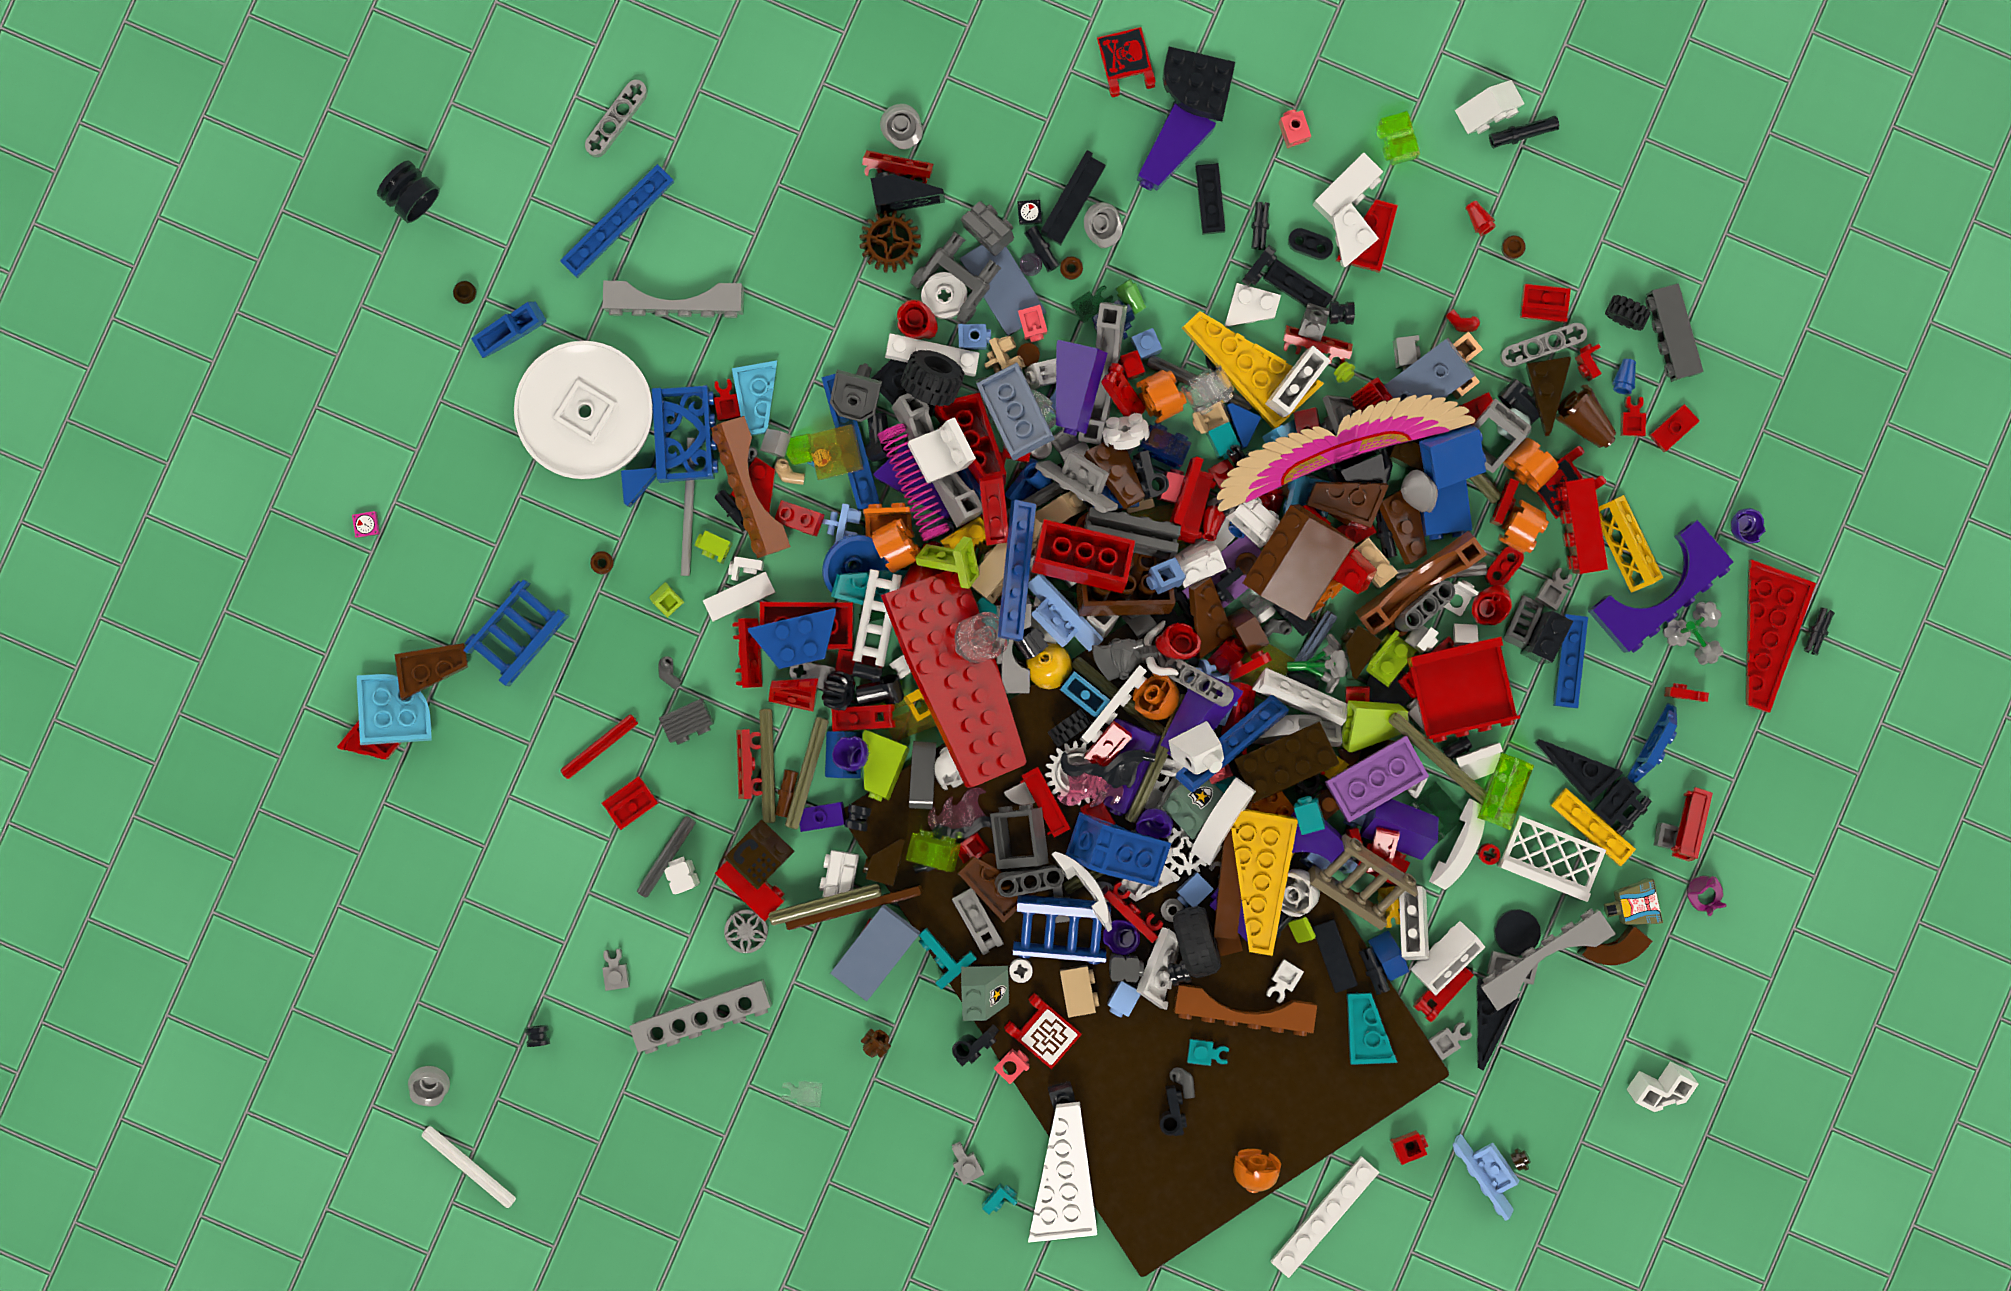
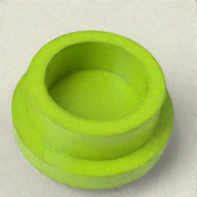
M1347 361L1342 363L1334 372L1336 381L1338 383L1348 382L1355 375V366Z

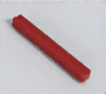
M628 715L564 766L560 770L562 775L566 779L574 776L638 724L636 718L633 715Z

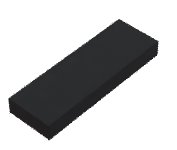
M1219 163L1196 165L1195 171L1202 235L1225 233Z
M1277 259L1263 278V280L1307 307L1308 303L1327 308L1334 297Z
M1332 919L1312 926L1334 992L1338 993L1357 986L1335 920Z

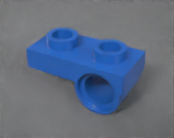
M1031 458L1005 493V496L1011 501H1022L1050 485L1053 479L1043 476L1042 472L1035 468L1038 462Z

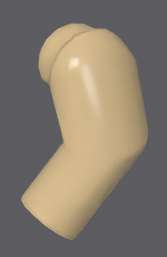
M784 458L776 461L775 471L783 482L804 485L805 474L793 472L788 461Z

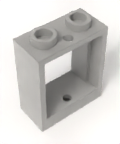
M1496 398L1472 424V426L1479 429L1490 418L1515 438L1497 459L1482 448L1486 456L1485 468L1491 473L1497 470L1524 440L1531 429L1528 423Z

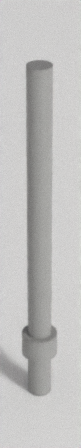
M687 438V449L696 438ZM691 458L687 461L689 467L695 470V466H698L693 463ZM695 480L685 481L681 576H690Z

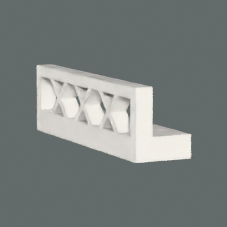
M1268 668L1264 669L1253 684L1252 690L1268 697L1274 695L1280 702L1309 715L1321 716L1322 721L1334 722L1341 726L1346 721L1348 704Z

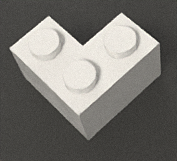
M1510 80L1487 88L1457 108L1455 112L1467 134L1476 131L1478 134H1481L1490 128L1489 124L1495 121L1497 123L1519 113L1518 108L1525 103L1513 81Z

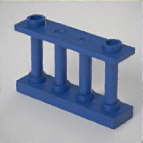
M527 580L517 581L510 589V596L476 635L472 634L465 642L467 646L464 651L466 653L472 654L476 650L501 671L500 674L502 676L499 681L505 686H510L569 617L563 610L558 609L557 612L549 610L526 589L531 583ZM519 597L546 618L545 621L547 623L542 629H536L511 608ZM504 615L508 616L531 636L530 639L532 641L527 647L520 646L496 625ZM490 632L515 653L517 659L512 665L506 664L481 643Z
M1018 895L1017 912L1023 914L1021 942H1014L1013 955H1018L1020 958H1030L1032 956L1087 961L1090 964L1106 963V949H1100L1102 923L1096 917L1091 907L1097 901ZM1106 902L1111 915V903ZM1035 913L1047 916L1044 944L1030 943L1032 917ZM1058 915L1070 918L1067 946L1053 945L1055 921ZM1081 917H1088L1093 920L1090 948L1076 947L1078 925Z

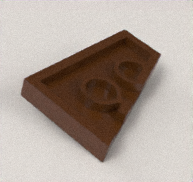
M1103 442L1086 451L1084 457L1109 473L1105 484L1124 509L1142 501L1145 495L1127 449H1114V445L1109 444L1108 447Z
M1314 482L1306 504L1371 528L1389 485L1387 483Z
M1401 489L1384 498L1379 507L1389 531L1393 534L1392 537L1405 565L1411 564L1427 554L1420 511L1404 500Z
M1207 577L1189 587L1191 615L1194 616L1195 626L1193 631L1198 634L1202 642L1200 652L1194 656L1198 659L1203 658L1233 635L1211 577Z
M461 643L394 654L401 700L403 701L468 668L467 654L464 651L465 644Z
M974 856L956 871L1002 922H1005L1017 911L1018 896L1004 897L995 887V879L1000 873H1003L1002 871ZM1003 881L1001 884V889H1009L1012 885V881ZM1035 892L1023 895H1033Z

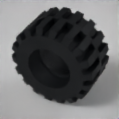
M918 350L910 355L901 378V385L907 393L921 402L934 406H948L954 403L965 373L956 361L944 354L931 350Z

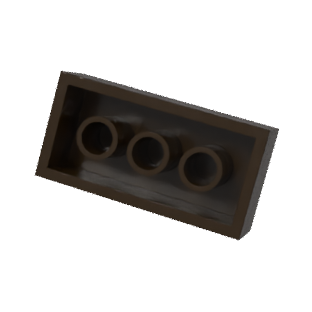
M1320 721L1233 761L1241 781L1256 791L1251 798L1252 804L1340 764Z

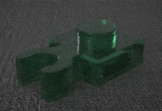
M1105 285L1097 290L1096 295L1093 296L1088 291L1070 303L1082 323H1085L1099 313L1100 303H1110L1113 300L1112 295L1108 298L1101 296V293L1107 289Z

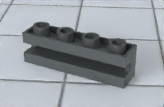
M1679 283L1655 289L1646 294V307L1652 312L1653 316L1652 328L1658 334L1660 341L1658 342V349L1660 354L1664 355L1666 362L1664 364L1666 376L1670 377L1671 382L1704 372Z
M1090 507L1086 515L1084 529L1135 540L1134 553L1170 560L1178 552L1179 543H1177V539L1180 536L1181 526H1176L1172 522L1153 521L1149 517L1130 516L1126 512L1115 513L1109 511L1102 513Z

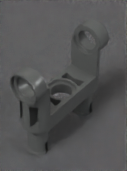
M954 231L943 248H938L926 265L918 269L910 283L917 289L920 288L934 275L941 265L973 290L959 310L961 311L956 318L962 324H966L975 314L976 306L990 289L989 283L998 271L1001 270V267L990 259L981 273L974 276L954 260V254L963 242L966 241Z

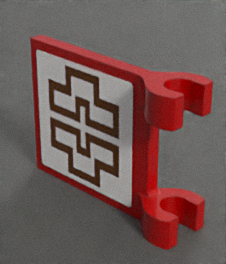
M1033 993L1028 1000L1038 1009L1021 1029L1011 1021L1004 1026V1029L1052 1069L1082 1034L1046 1004L1036 993Z

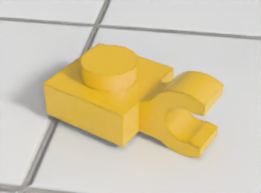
M1384 886L1378 888V903H1380L1395 888V886ZM1398 898L1385 910L1386 928L1392 927V918L1395 919L1396 925H1400V913L1398 910L1400 909V903Z

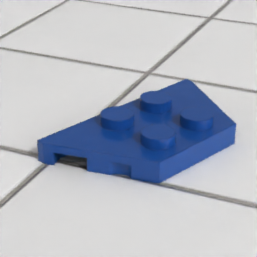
M836 608L748 628V632L779 669L822 660L826 657L836 616Z
M1667 703L1626 777L1633 784L1651 771L1656 764L1659 765L1665 757L1664 749L1676 737L1677 707L1670 703Z

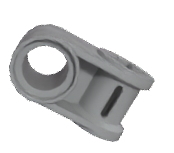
M804 663L791 666L790 676L793 680L817 678L819 679L817 688L823 689V682L826 681L828 674L835 671V668L816 663ZM799 666H803V670L807 671L806 675H802L801 678H797V674L794 672V669H798Z

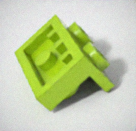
M1397 630L1392 635L1388 633L1380 643L1382 648L1378 652H1374L1368 661L1369 664L1366 669L1367 672L1387 687L1390 686L1408 664L1407 658L1413 657L1417 652L1416 649L1399 637L1400 632Z

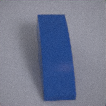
M526 302L511 314H505L471 339L482 358H485L529 334L546 323L547 320L536 302Z

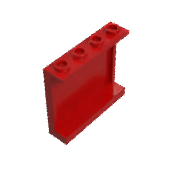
M1495 637L1407 658L1427 739H1433V743L1447 740V735L1455 734L1456 738L1470 735L1469 730L1477 728L1478 732L1492 730V725L1500 723L1501 727L1514 725V720L1521 718L1516 713L1501 646H1504L1502 637Z

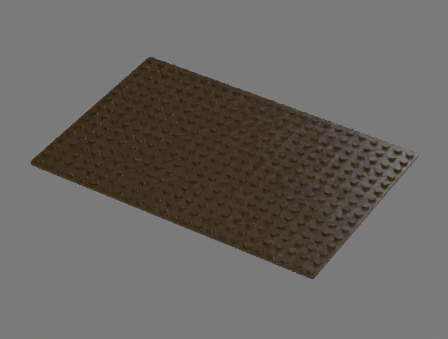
M1125 624L1105 637L1099 645H1109V642L1115 638L1120 640H1144L1146 634L1138 639L1129 626ZM1161 632L1154 637L1151 644L1152 646L1155 645V640L1158 636L1162 634ZM1085 650L1072 659L1073 663L1077 657H1081L1103 675L1094 661L1092 650ZM1140 663V666L1147 671L1143 675L1144 677L1149 679L1154 676L1146 663ZM1072 668L1071 675H1072V673L1075 671V672H1076L1077 674H1079L1082 678H1084L1087 682H1089L1092 686H1094L1097 690H1099L1100 693L1104 694L1100 689H1098L1094 684H1092V683H1091L1088 679H1086L1082 674H1080L1077 670H1075L1074 668ZM1118 677L1110 682L1120 689L1128 678L1122 680ZM1067 679L1060 687L1054 689H1044L1033 684L1030 686L1029 693H1020L1008 701L1026 758L1024 766L971 788H967L962 783L954 788L951 784L946 785L948 789L945 790L941 787L935 776L933 808L917 809L909 808L911 764L900 772L889 800L883 798L881 802L868 797L870 794L868 792L851 803L871 808V814L867 817L866 821L868 824L867 831L850 828L849 830L868 858H871L874 853L902 837L907 838L895 884L893 886L885 885L890 892L922 885L923 893L920 896L897 901V904L914 928L920 932L927 928L956 962L971 950L977 958L968 967L1008 966L1009 1004L989 1019L974 1022L982 1034L993 1024L1000 1030L994 1036L997 1041L991 1046L1000 1061L1012 1048L1016 1052L1021 1050L1029 1058L1027 1062L1030 1068L1027 1071L1023 1070L1013 1082L1049 1137L1055 1112L1048 1087L1070 1081L1075 1100L1080 1102L1094 1207L1137 1273L1141 1277H1145L1449 1076V1071L1383 970L1382 973L1390 990L1376 995L1370 977L1366 976V967L1358 952L1364 948L1367 949L1366 944L1339 903L1322 891H1320L1318 903L1310 912L1303 916L1307 917L1311 927L1332 919L1335 920L1357 986L1335 993L1316 938L1298 943L1289 924L1280 932L1281 936L1279 938L1276 937L1273 956L1249 952L1248 942L1239 934L1243 951L1221 956V968L1217 973L1199 978L1191 976L1192 982H1180L1181 984L1200 986L1218 1003L1240 1011L1259 1012L1271 1010L1282 1006L1290 1000L1315 1003L1317 1011L1314 1033L1307 1032V1036L1295 1035L1293 1030L1284 1029V1033L1273 1032L1267 1026H1261V1029L1248 1028L1246 1023L1239 1022L1238 1026L1224 1024V1020L1215 1019V1023L1204 1022L1198 1016H1192V1019L1179 1018L1178 1014L1173 1011L1177 988L1173 984L1171 989H1167L1166 992L1167 1010L1159 1008L1140 995L1129 1017L1124 1014L1122 1017L1109 1011L1111 1007L1107 1005V1002L1119 981H1112L1109 976V958L1113 952L1103 942V931L1105 929L1103 925L1100 949H1106V963L1090 964L1087 961L1031 956L1024 959H1027L1032 966V976L1028 981L1018 983L1011 978L1009 967L1015 959L1020 958L1018 955H1013L1014 942H1021L1023 914L1016 911L1005 922H1002L977 895L1004 943L999 947L995 946L989 949L990 952L983 955L952 900L955 896L970 889V886L956 873L964 865V862L954 848L965 839H956L944 863L929 872L915 873L913 864L924 862L927 853L923 843L924 831L928 830V832H931L938 824L948 826L951 829L971 826L976 819L982 816L991 817L990 814L999 812V807L1012 806L1013 810H1019L1020 804L1012 802L1004 792L1021 784L1020 781L1023 780L1022 775L1036 767L1039 768L1046 783L1051 781L1052 777L1045 776L1046 773L1052 771V769L1046 767V764L1054 763L1049 756L1058 757L1056 748L1065 751L1064 744L1057 747L1047 732L1079 709L1084 711L1091 723L1094 722L1095 718L1060 691V688ZM1175 682L1180 695H1186L1187 687ZM1134 687L1129 693L1132 696L1131 700H1133V693L1136 687ZM1120 706L1114 711L1118 714L1115 717L1116 719H1123L1148 730ZM1170 716L1166 719L1157 721L1164 727H1166ZM1105 723L1100 730L1104 732L1109 725ZM1218 724V727L1214 729V733L1220 738L1222 725ZM1090 725L1065 743L1070 748H1073V742L1076 741L1078 748H1081L1083 741L1080 738ZM1090 741L1086 744V749L1089 750L1094 743ZM945 743L936 748V760L940 756L939 752L946 747ZM1233 759L1228 763L1233 776L1240 779L1233 764ZM1160 773L1157 780L1160 782L1164 781L1166 775ZM1083 774L1080 776L1071 777L1075 780H1079L1083 777ZM1169 777L1166 785L1160 786V791L1164 793L1172 777ZM1101 782L1100 785L1105 790L1100 791L1097 789L1096 793L1104 801L1106 782ZM1055 785L1048 786L1051 792L1055 788ZM1061 792L1053 794L1070 829L1056 837L1052 833L1047 835L1050 829L1043 817L1049 863L1056 864L1052 856L1054 852L1066 855L1079 813H1082L1080 808L1088 804L1084 798L1081 799L1080 805L1077 804L1075 798L1071 804H1068L1067 796L1060 801L1059 796ZM1089 795L1090 802L1097 799L1092 795ZM1036 802L1033 803V808H1038ZM849 805L844 808L846 819L849 818ZM1110 812L1116 825L1128 831L1136 829V824L1125 819L1126 814L1119 816ZM1029 816L1007 817L1012 857L1034 855ZM1173 820V828L1180 831V826ZM983 827L977 833L990 850L987 853L995 854L992 828ZM1179 836L1174 839L1171 847H1176L1179 843ZM1189 837V841L1194 844L1195 841H1196V838H1195V839H1191V838ZM1159 838V839L1168 841L1167 838ZM1184 839L1183 848L1180 849V852L1184 853L1188 860V852L1192 850V847H1188ZM1222 847L1212 864H1207L1206 866L1200 864L1198 866L1200 872H1197L1214 889L1197 905L1206 909L1213 930L1215 910L1210 906L1212 900L1210 896L1218 888ZM1304 852L1294 853L1290 861L1289 870L1303 869L1308 872L1309 868L1299 861ZM1194 855V857L1192 858V864L1195 863L1199 857ZM1172 856L1176 863L1183 865L1182 858ZM1171 862L1165 864V866L1169 869L1171 866ZM1027 867L1001 869L1000 871L1007 872ZM1177 867L1173 872L1180 877L1178 881L1172 882L1136 902L1130 897L1123 899L1128 904L1134 903L1140 909L1141 913L1139 915L1143 920H1145L1149 912H1153L1155 916L1151 919L1150 923L1156 924L1161 920L1163 922L1162 927L1170 929L1174 933L1173 922L1163 918L1161 906L1168 899H1177L1180 894L1176 890L1191 876L1187 874L1186 870H1183L1181 875L1178 874ZM1191 869V875L1196 871L1195 869ZM1104 874L1095 879L1096 883L1108 882L1113 886L1116 881H1121L1122 878ZM1026 876L1024 883L1027 885L1032 884L1035 876ZM1064 876L1062 883L1063 897L1094 901L1085 886L1068 894L1063 887L1064 882L1068 881L1066 876ZM1053 889L1035 892L1033 896L1054 897ZM1111 904V921L1117 919L1128 920ZM1171 906L1168 909L1169 914H1176L1177 908ZM1035 913L1033 915L1030 943L1044 944L1047 917L1045 914ZM1081 917L1079 919L1076 947L1090 948L1093 926L1091 918ZM1069 921L1055 923L1053 945L1067 946ZM1161 929L1155 931L1157 936H1159ZM989 932L981 936L984 941L992 938ZM1140 932V944L1130 954H1136L1138 959L1144 962L1145 970L1156 940L1152 943ZM930 949V950H929V953L931 954V956H932L933 959H934V958L936 957V955H935V954L933 953V951ZM1180 949L1178 950L1176 964L1183 960ZM1284 959L1304 973L1292 992L1287 988L1285 989V998L1281 1003H1278V991L1272 992L1270 997L1266 995L1269 987L1275 986L1277 983L1271 978ZM1087 964L1088 970L1093 969L1095 983L1091 984L1092 993L1097 992L1099 1006L1095 1007L1096 1013L1068 1018L1060 969ZM938 965L943 974L948 970L947 967L942 969ZM960 973L949 984L962 1002ZM1138 980L1137 982H1127V983H1129V984L1133 985L1134 987L1138 988L1139 980ZM1033 993H1036L1046 1004L1082 1034L1052 1069L1004 1029V1026L1009 1021L1021 1029L1038 1009L1028 1000ZM1347 994H1372L1397 1063L1350 1064ZM1189 1040L1213 1041V1048L1215 1049L1218 1046L1228 1047L1229 1052L1221 1051L1219 1053V1058L1227 1059V1064H1219L1215 1059H1211V1066L1187 1063ZM1008 1061L1003 1065L1009 1075L1015 1073L1017 1069L1016 1064L1012 1061ZM1174 1068H1183L1193 1076L1194 1098H1184L1182 1085L1170 1079V1072ZM1175 1085L1176 1091H1181L1183 1104L1179 1105L1180 1114L1185 1113L1187 1127L1183 1128L1184 1135H1166L1159 1126L1160 1115L1165 1111H1169L1165 1086ZM1167 1118L1163 1126L1171 1129L1175 1126L1176 1120L1174 1118ZM1259 1149L1262 1150L1261 1155L1269 1156V1153H1271L1280 1160V1173L1273 1187L1265 1191L1252 1193L1237 1182L1233 1166L1235 1156H1238L1239 1151Z

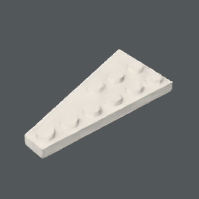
M1080 1102L1056 1104L1028 1242L1097 1235Z

